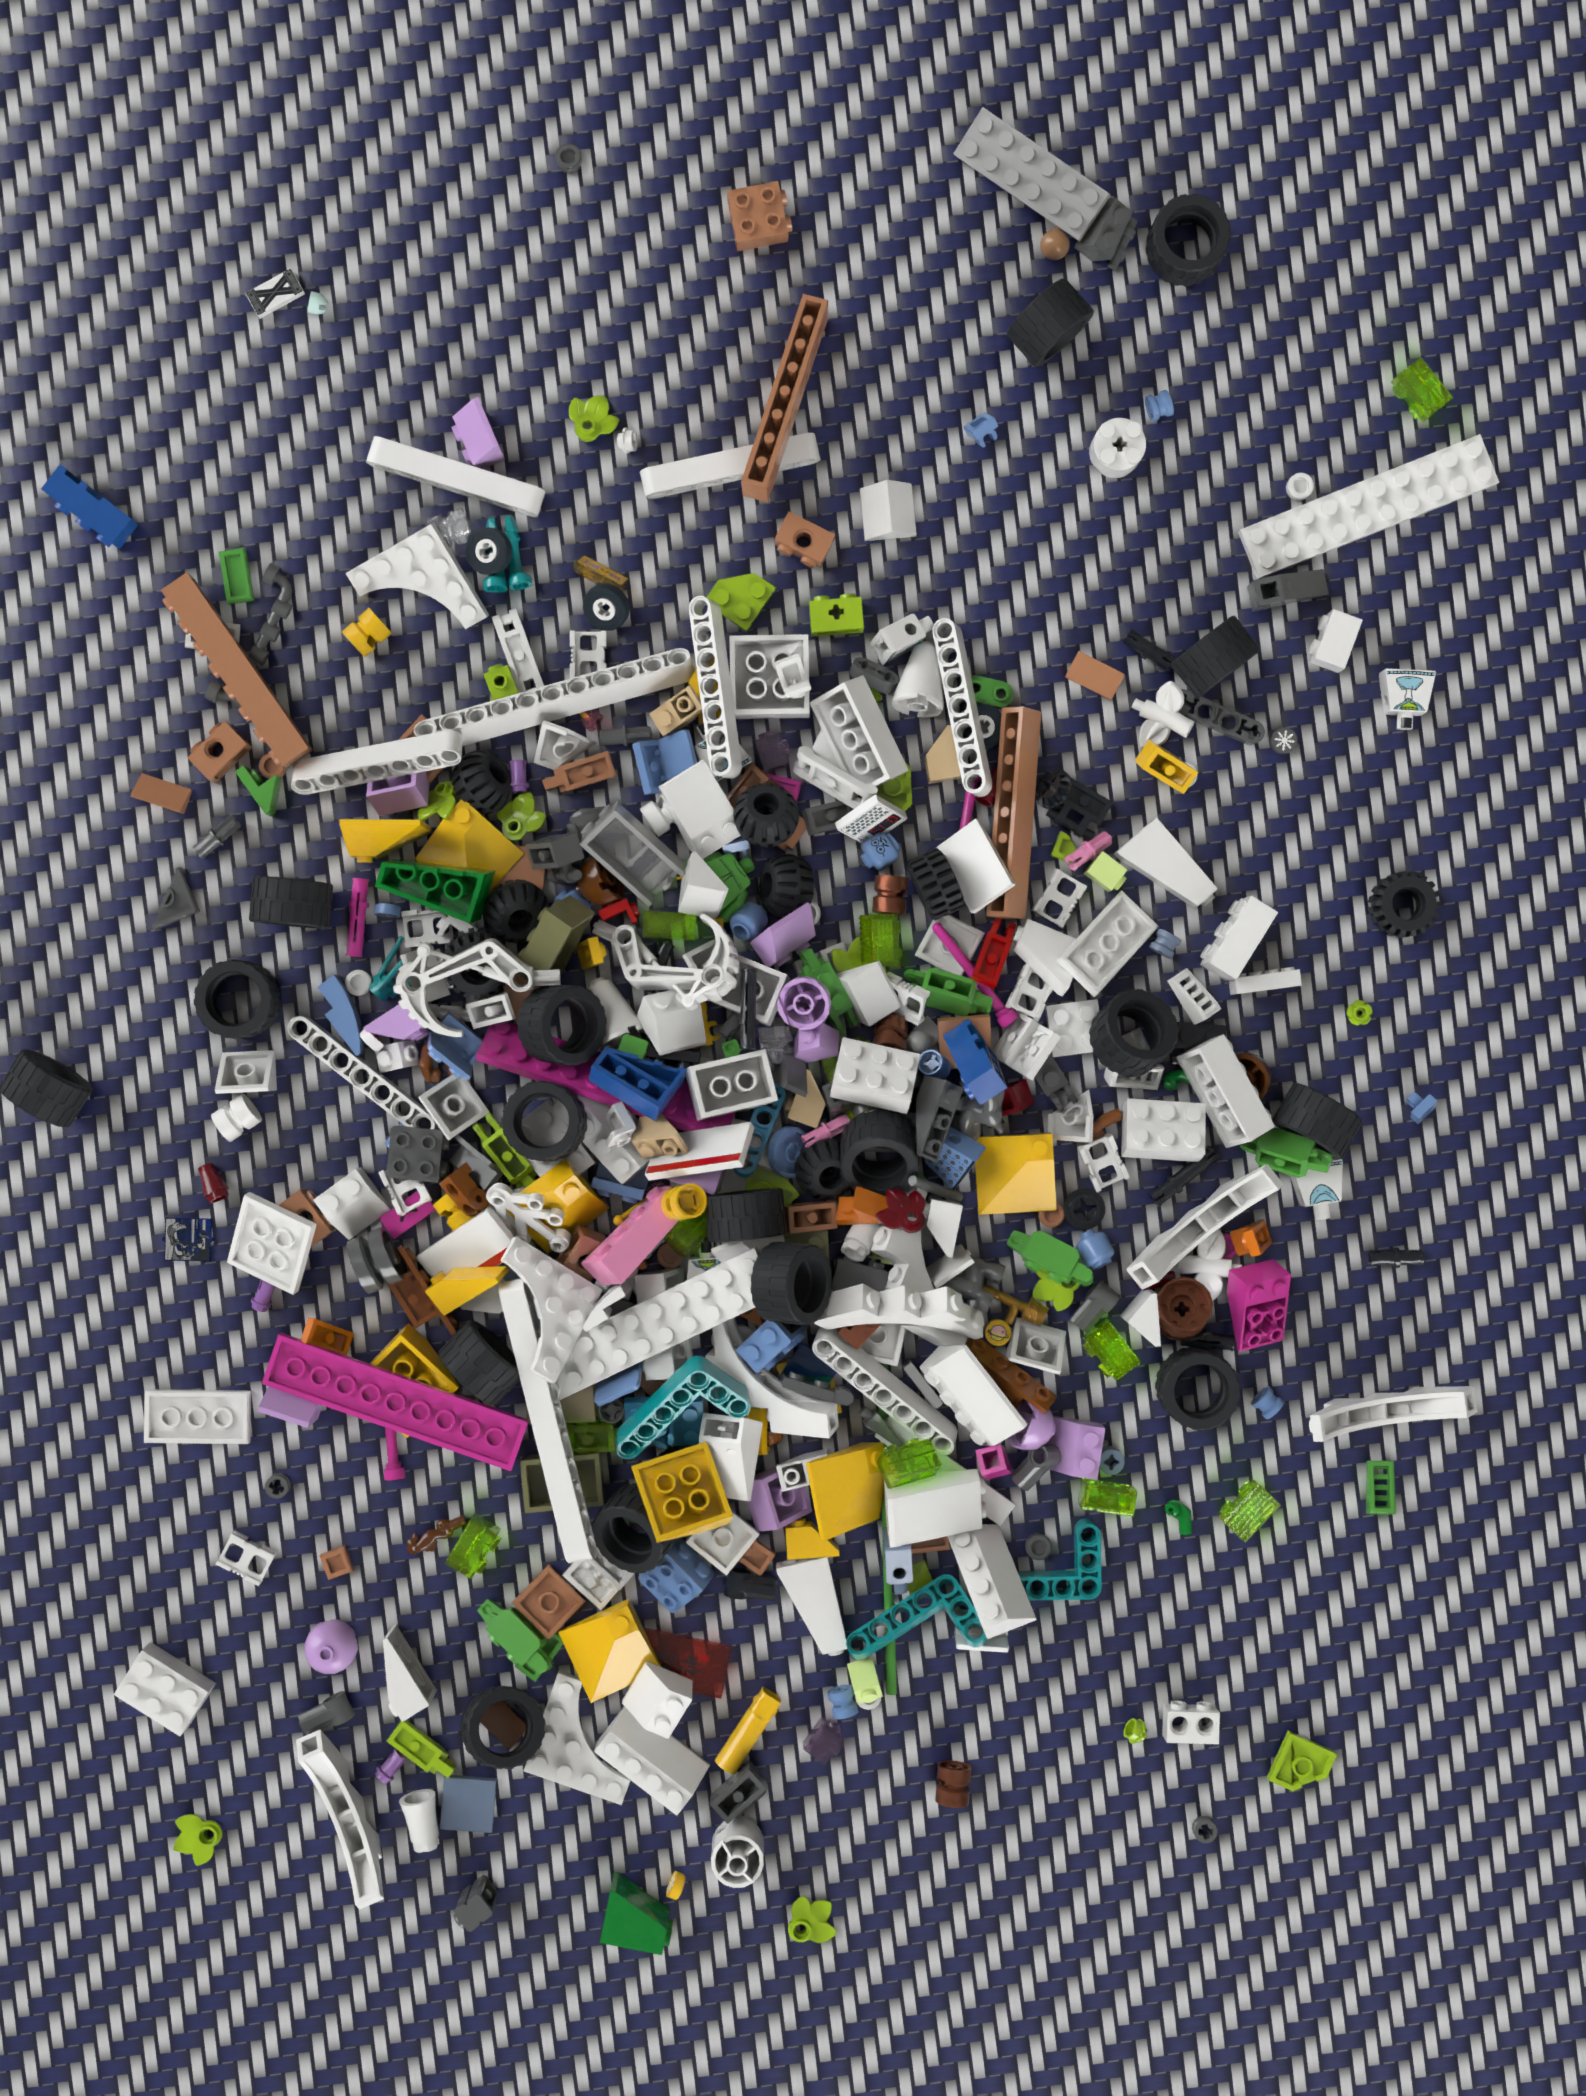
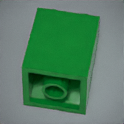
M614 1872L600 1943L662 1955L664 1946H669L672 1934L673 1919H669L670 1909L621 1873Z

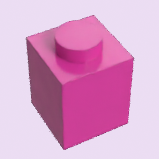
M997 1444L975 1450L981 1475L985 1479L989 1480L1012 1473L1007 1451L1003 1445Z

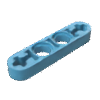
M775 1083L778 1101L772 1104V1108L767 1106V1104L756 1107L750 1122L754 1126L752 1136H758L762 1144L757 1148L751 1146L748 1148L747 1153L752 1154L749 1160V1166L751 1167H747L745 1170H742L741 1167L733 1168L735 1174L739 1177L748 1178L755 1173L784 1103L785 1090ZM760 1113H767L771 1117V1122L767 1125H762L757 1121L756 1117Z

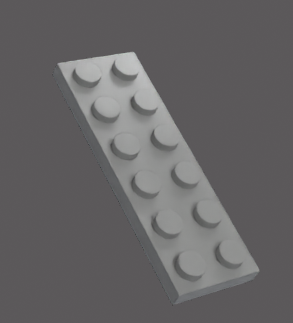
M982 107L953 153L958 159L1079 242L1111 196L1107 191L984 107Z

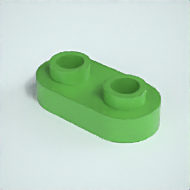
M977 675L971 676L972 684H977L980 687L979 692H974L976 704H989L995 708L1002 709L1011 703L1014 693L1008 683ZM1003 690L1005 697L1002 699L998 698L996 691Z

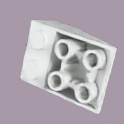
M703 1413L699 1444L707 1441L726 1498L751 1501L763 1422L748 1418H734L725 1415Z

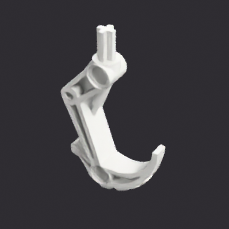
M703 913L700 915V919L713 929L716 939L713 955L703 969L660 966L656 962L657 958L643 944L639 935L629 925L615 927L601 920L593 925L592 933L611 941V945L615 947L624 976L636 990H676L682 997V1003L686 1009L692 1011L697 1009L699 1003L704 1001L723 1000L722 997L736 986L737 980L733 976L739 973L740 968L739 962L736 960L738 952L734 947V943L716 921ZM632 937L628 943L624 944L627 938ZM720 976L717 982L711 983L714 977ZM683 990H690V992L685 994Z
M493 938L487 939L454 956L434 951L430 944L422 943L417 948L418 957L415 961L408 962L398 969L400 972L397 975L396 985L393 986L395 993L401 996V1000L398 1001L400 1007L407 1009L410 1012L408 1017L412 1020L416 1019L420 1026L445 1036L462 1037L463 1030L450 1028L442 1024L433 1015L427 999V984L471 968L482 972L483 976L508 984L516 992L534 990V986L561 985L560 969L534 970L533 966H529L521 961L498 940ZM429 955L444 959V961L430 968L428 967ZM486 962V963H488L491 967L485 965V968H484V967H481V966H478V965ZM518 972L525 973L529 979L528 983L519 985L515 981V974ZM408 977H418L421 982L420 988L410 987Z

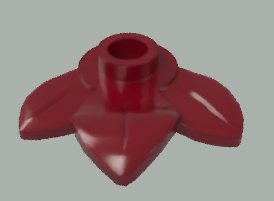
M888 1189L886 1191V1204L888 1208L876 1213L877 1220L889 1229L902 1228L907 1233L920 1231L925 1224L923 1211L926 1203L924 1197L917 1190L907 1196L899 1189ZM908 1217H914L917 1220L910 1221L908 1220Z

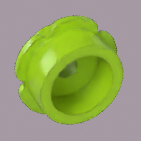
M1356 1000L1352 1005L1348 1006L1347 1016L1353 1025H1365L1371 1020L1372 1008L1369 1004H1365L1363 1000Z
M1132 1718L1126 1723L1124 1737L1129 1739L1131 1744L1142 1742L1146 1738L1147 1728L1145 1722L1141 1719Z

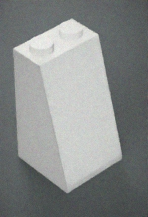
M977 1469L884 1476L886 1524L890 1548L982 1529V1518H986V1504L981 1502V1494H985L984 1478H979Z

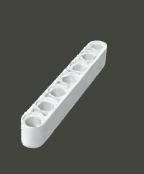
M803 433L789 437L778 472L811 465L821 460L815 433ZM753 445L644 468L640 471L645 498H660L742 480Z
M377 436L373 437L366 460L367 464L375 468L531 517H538L545 495V490L537 486Z
M697 596L689 604V615L709 766L713 774L733 779L740 774L742 763L722 613L717 602L704 596ZM705 605H708V610L703 615L702 610ZM711 630V637L706 641V634ZM714 656L715 662L710 667L709 661ZM718 682V689L713 693V686ZM719 708H721L722 714L717 719L716 712ZM724 734L725 741L720 745L719 739ZM728 760V768L724 771L723 764Z
M941 618L933 626V638L964 789L969 793L983 797L991 791L992 779L961 628L953 621ZM952 627L951 634L943 638L944 630ZM957 652L954 662L948 663L949 655ZM961 677V685L953 688L954 680ZM963 702H966V710L962 713H958L959 705ZM968 727H971V735L968 738L964 739V730ZM973 752H976V761L972 764H969V755ZM981 777V786L978 789H974V780Z
M446 730L301 759L294 764L291 788L298 794L307 795L454 766L461 761L463 736L457 731Z
M297 1016L289 1021L287 1030L293 1039L404 1126L420 1128V1119L426 1117L431 1122L430 1129L438 1128V1125L425 1107L360 1056H356L351 1049L309 1017ZM300 1021H304L307 1024V1031L304 1035L298 1034L296 1026ZM320 1037L326 1038L328 1042V1047L325 1051H320L317 1048V1041ZM341 1053H345L349 1059L347 1066L343 1068L337 1062V1058ZM361 1069H365L369 1073V1080L365 1084L358 1080V1073ZM382 1085L387 1086L390 1090V1095L386 1100L381 1099L378 1095V1089ZM402 1101L410 1105V1112L407 1116L399 1112V1104Z
M820 1327L812 1345L813 1353L935 1453L944 1456L953 1452L958 1430L950 1420L934 1409L859 1347L856 1350L837 1334V1328L826 1330Z

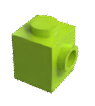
M497 664L488 668L489 672L483 674L493 700L519 693L508 665Z

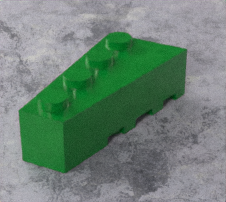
M392 859L381 863L375 887L470 924L481 920L495 871Z

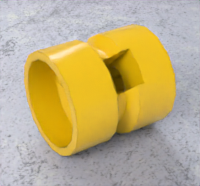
M367 608L358 616V623L352 622L342 631L345 637L364 657L375 649L376 642L382 643L392 634L370 608Z
M692 1183L669 1188L661 1198L663 1213L673 1221L700 1216L707 1206L705 1191L700 1186Z
M445 1194L432 1205L441 1217L448 1218L446 1223L452 1231L475 1217L464 1214L448 1194Z

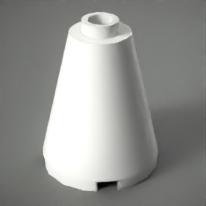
M922 641L914 646L895 690L892 706L903 714L909 715V711L918 712L917 717L924 718L939 716L943 711L942 678L935 644L932 642Z
M604 977L590 982L591 986L588 989L600 999L607 1018L606 1036L602 1046L599 1048V1052L602 1053L605 1047L615 1046L616 1048L624 1034L641 1039V1032L645 1034L646 1032L636 1013L610 979L605 980Z

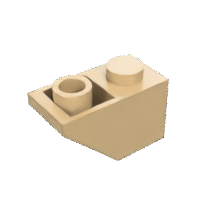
M689 685L649 715L662 736L678 732L697 718L702 712L701 701L692 686Z
M947 725L924 758L928 784L957 780L961 777L951 725Z
M806 1069L808 1092L806 1097L795 1094L794 1098L789 1096L784 1111L789 1112L787 1118L817 1129L826 1104L811 1071Z
M660 1115L656 1122L647 1116L639 1118L631 1142L642 1158L687 1154L689 1152V1148L679 1133L663 1115Z

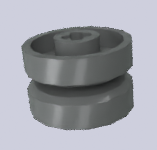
M384 1227L369 1232L368 1241L362 1236L347 1241L346 1247L350 1263L358 1281L368 1294L383 1289L384 1280L392 1285L405 1279L400 1255L391 1236Z

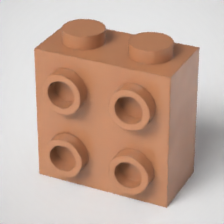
M778 181L727 191V201L737 251L788 242V232H792L790 215L785 216L783 207L787 206L785 190H780Z

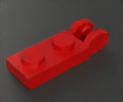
M994 918L970 978L993 989L998 983L1013 942L1011 939L1016 924L1011 922L1007 926L1005 937L996 934L1001 924V918Z

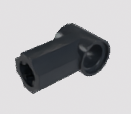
M733 1567L726 1577L724 1596L739 1600L749 1597L774 1601L778 1578L765 1575L759 1576L747 1569Z

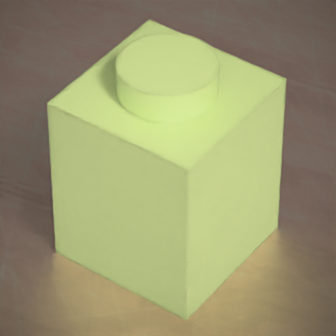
M1104 851L1098 853L1097 858L1092 861L1083 873L1107 892L1112 891L1113 888L1118 890L1127 879L1123 876L1127 869Z
M872 1657L847 1664L858 1704L862 1702L870 1703L877 1698L883 1697Z

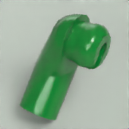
M1183 1069L1167 1073L1163 1078L1165 1081L1164 1088L1169 1091L1176 1090L1178 1083L1185 1082L1190 1084Z
M1179 1500L1168 1501L1165 1511L1169 1516L1171 1515L1178 1520L1179 1534H1192L1191 1510Z

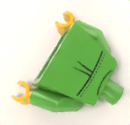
M713 852L703 860L729 889L719 913L720 917L713 919L724 928V923H728L731 916L744 906L748 896L746 888L751 884L747 874L755 868L753 862L748 857L737 862L731 853L723 855L720 852ZM683 876L677 877L676 879L682 880Z

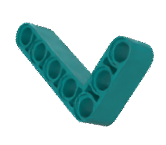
M693 1356L619 1427L616 1432L617 1453L624 1459L637 1457L699 1395L731 1417L742 1418L750 1411L748 1389L705 1357Z
M1084 1518L1077 1521L1074 1526V1570L1017 1571L1029 1601L1089 1600L1099 1596L1102 1588L1101 1534L1094 1521ZM1087 1527L1093 1528L1092 1536L1089 1538L1081 1537L1083 1529ZM1085 1554H1093L1092 1562L1089 1564L1081 1562ZM1088 1579L1094 1581L1091 1589H1082L1084 1581ZM1039 1580L1043 1582L1039 1590L1034 1591L1030 1589L1033 1581ZM1060 1580L1068 1581V1586L1064 1590L1056 1589V1584Z
M944 1574L852 1632L846 1640V1646L853 1659H866L943 1608L969 1646L979 1648L986 1643L987 1638L976 1609L957 1580L949 1574ZM943 1584H950L954 1587L950 1594H943L939 1589ZM922 1598H929L932 1604L928 1608H921L918 1606V1602ZM957 1606H965L968 1609V1613L965 1616H957L954 1613V1609ZM907 1612L910 1618L907 1622L900 1623L896 1620L897 1614ZM878 1626H884L888 1629V1632L885 1636L878 1637L874 1634V1630ZM972 1628H979L983 1632L982 1636L978 1639L971 1638L968 1633ZM855 1641H864L866 1643L865 1648L862 1651H854L852 1645Z

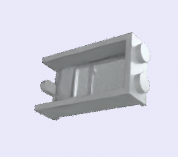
M618 800L613 806L608 804L600 812V818L595 823L589 822L583 828L580 845L650 907L653 904L655 894L661 889L666 891L677 874L681 877L685 874L687 862L683 859L681 860L626 810Z

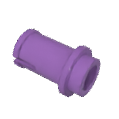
M526 760L509 761L512 792L515 794L527 792L529 783L526 782Z
M260 1279L256 1295L251 1299L254 1310L266 1312L268 1308H271L272 1303L270 1300L275 1286Z
M395 1748L388 1759L382 1765L376 1767L375 1776L384 1784H387L388 1781H393L394 1774L408 1760L407 1757Z

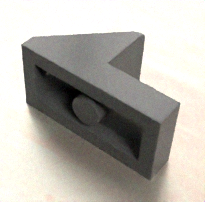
M786 1054L780 1067L775 1066L774 1070L771 1069L773 1081L789 1091L806 1097L808 1093L806 1064L804 1061Z

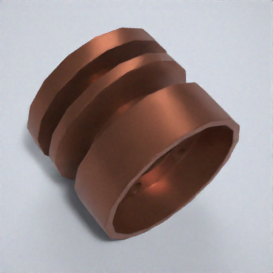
M1181 1277L1172 1279L1163 1286L1157 1296L1160 1333L1171 1340L1185 1341L1194 1338L1201 1332L1212 1314L1213 1302L1210 1292L1202 1283L1192 1278ZM1177 1308H1181V1312L1185 1313L1183 1317H1180L1179 1312H1176Z

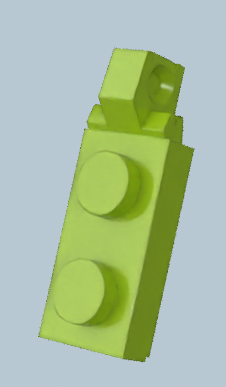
M408 1720L401 1721L387 1739L390 1745L427 1773L430 1771L435 1774L436 1771H439L449 1778L457 1766L447 1758L449 1753L441 1745Z

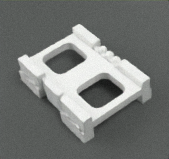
M570 631V647L572 648L570 679L581 676L580 664L582 662H596L597 671L606 669L604 648L607 647V632ZM582 636H596V650H581L580 638Z
M1055 869L1047 882L1050 885L1044 891L1043 897L1037 899L1031 911L1038 913L1063 929L1071 915L1069 912L1073 911L1072 908H1075L1074 904L1078 903L1087 886L1063 873L1061 870ZM1062 878H1066L1076 885L1070 897L1057 891V885ZM1049 900L1058 903L1063 908L1057 919H1053L1043 911Z
M418 910L401 911L405 933V948L419 947L422 943L430 945L432 943H450V940L454 937L452 925L449 926V932L444 934L443 937L436 935L434 932L433 920L442 917L444 913L436 910L420 912ZM409 921H422L423 935L421 937H409L407 926Z
M1026 963L1019 973L1017 984L1013 992H1011L1005 1007L1009 1009L1012 1007L1033 1017V1020L1038 1022L1044 1011L1045 1002L1053 989L1046 982L1043 989L1030 985L1028 979L1031 973L1036 972ZM1022 994L1036 1000L1033 1011L1019 1006L1018 1002Z
M888 972L886 975L893 989L898 992V999L901 1003V1007L895 1010L894 1013L905 1016V1020L918 1026L925 1019L923 1013L926 999L930 996V991L918 985L914 987L909 983L906 984L905 981L902 982L901 977ZM909 997L920 1002L919 1013L907 1007Z
M1107 1133L1105 1136L1092 1141V1143L1078 1146L1079 1153L1091 1174L1089 1176L1097 1193L1110 1184L1130 1178L1125 1164L1122 1163L1118 1155V1147L1112 1134ZM1103 1142L1107 1149V1154L1098 1159H1092L1089 1148ZM1113 1165L1117 1173L1116 1177L1102 1182L1099 1170Z
M382 1170L379 1172L384 1186L388 1187L387 1190L393 1199L392 1204L398 1215L404 1216L407 1212L433 1200L423 1181L406 1180L396 1184L394 1178L387 1176V1171ZM412 1189H417L420 1201L407 1207L403 1200V1195Z
M234 1530L216 1565L228 1571L232 1570L233 1573L237 1572V1575L241 1574V1577L245 1576V1580L259 1586L277 1551L266 1545L259 1547L258 1544L251 1540L248 1541V1536ZM232 1543L242 1547L244 1550L239 1562H234L225 1555ZM255 1555L267 1561L261 1574L249 1569V1564Z

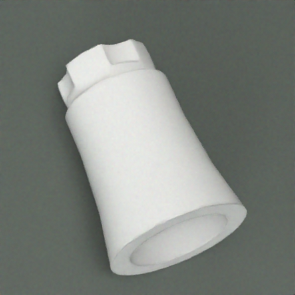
M852 1225L841 1247L842 1253L853 1261H863L866 1255L871 1252L875 1233L884 1225Z
M422 1789L404 1795L399 1800L406 1819L414 1851L421 1853L436 1849L439 1844V1830L436 1817L435 1791Z

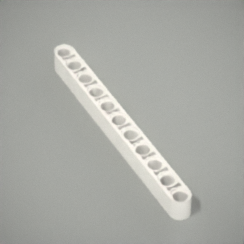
M677 648L426 719L415 725L414 734L416 737L453 730L463 736V746L536 726L542 724L544 720L550 722L688 682L694 673L690 653L684 648Z
M521 1278L502 1282L499 1284V1296L563 1553L568 1563L592 1559L596 1557V1543L556 1383H550L530 1371L537 1351L538 1339L541 1337V1324L533 1301L534 1296L527 1283H524Z

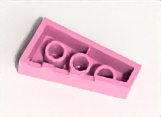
M670 1186L653 1188L646 1195L647 1199L632 1210L629 1217L581 1263L601 1286L623 1284L678 1222L667 1218L661 1208V1198L664 1192L671 1188Z

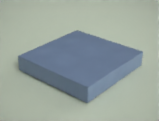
M450 1775L447 1778L444 1776L440 1829L492 1833L497 1778Z

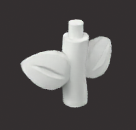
M1173 681L1166 682L1160 687L1156 693V702L1148 699L1143 702L1136 698L1132 705L1133 709L1140 711L1139 716L1147 719L1142 724L1139 733L1141 748L1145 746L1149 739L1159 746L1164 744L1168 740L1171 730L1187 738L1193 727L1194 721L1178 712L1184 704V694L1181 688Z
M1218 1229L1197 1245L1198 1255L1185 1256L1178 1262V1273H1197L1194 1279L1206 1287L1213 1301L1222 1291V1277L1228 1278L1230 1269L1242 1267V1265L1232 1264V1260L1222 1258L1226 1253V1244L1222 1232Z

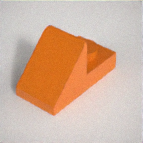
M856 1187L854 1197H839L835 1221L838 1225L881 1224L875 1215L877 1212L888 1208L886 1196L862 1187Z
M1265 1219L1255 1221L1230 1232L1238 1256L1249 1253L1251 1257L1261 1255L1272 1244Z
M308 1317L301 1341L305 1344L318 1345L347 1356L354 1333Z

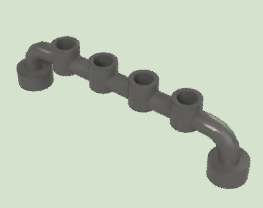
M270 563L265 570L262 582L270 586L278 583L281 587V593L275 600L271 613L261 628L260 636L249 653L248 657L255 667L257 664L263 666L266 663L270 652L266 651L265 648L269 640L275 643L281 632V628L277 627L280 617L287 619L292 610V605L288 603L292 592L291 584L280 573L281 567ZM216 680L211 681L206 690L205 699L216 703L218 699L226 702L234 701L223 690L224 684Z

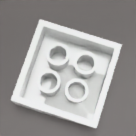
M808 634L729 636L730 680L735 718H809V691L800 698H787L782 690L773 663L798 653L809 681Z

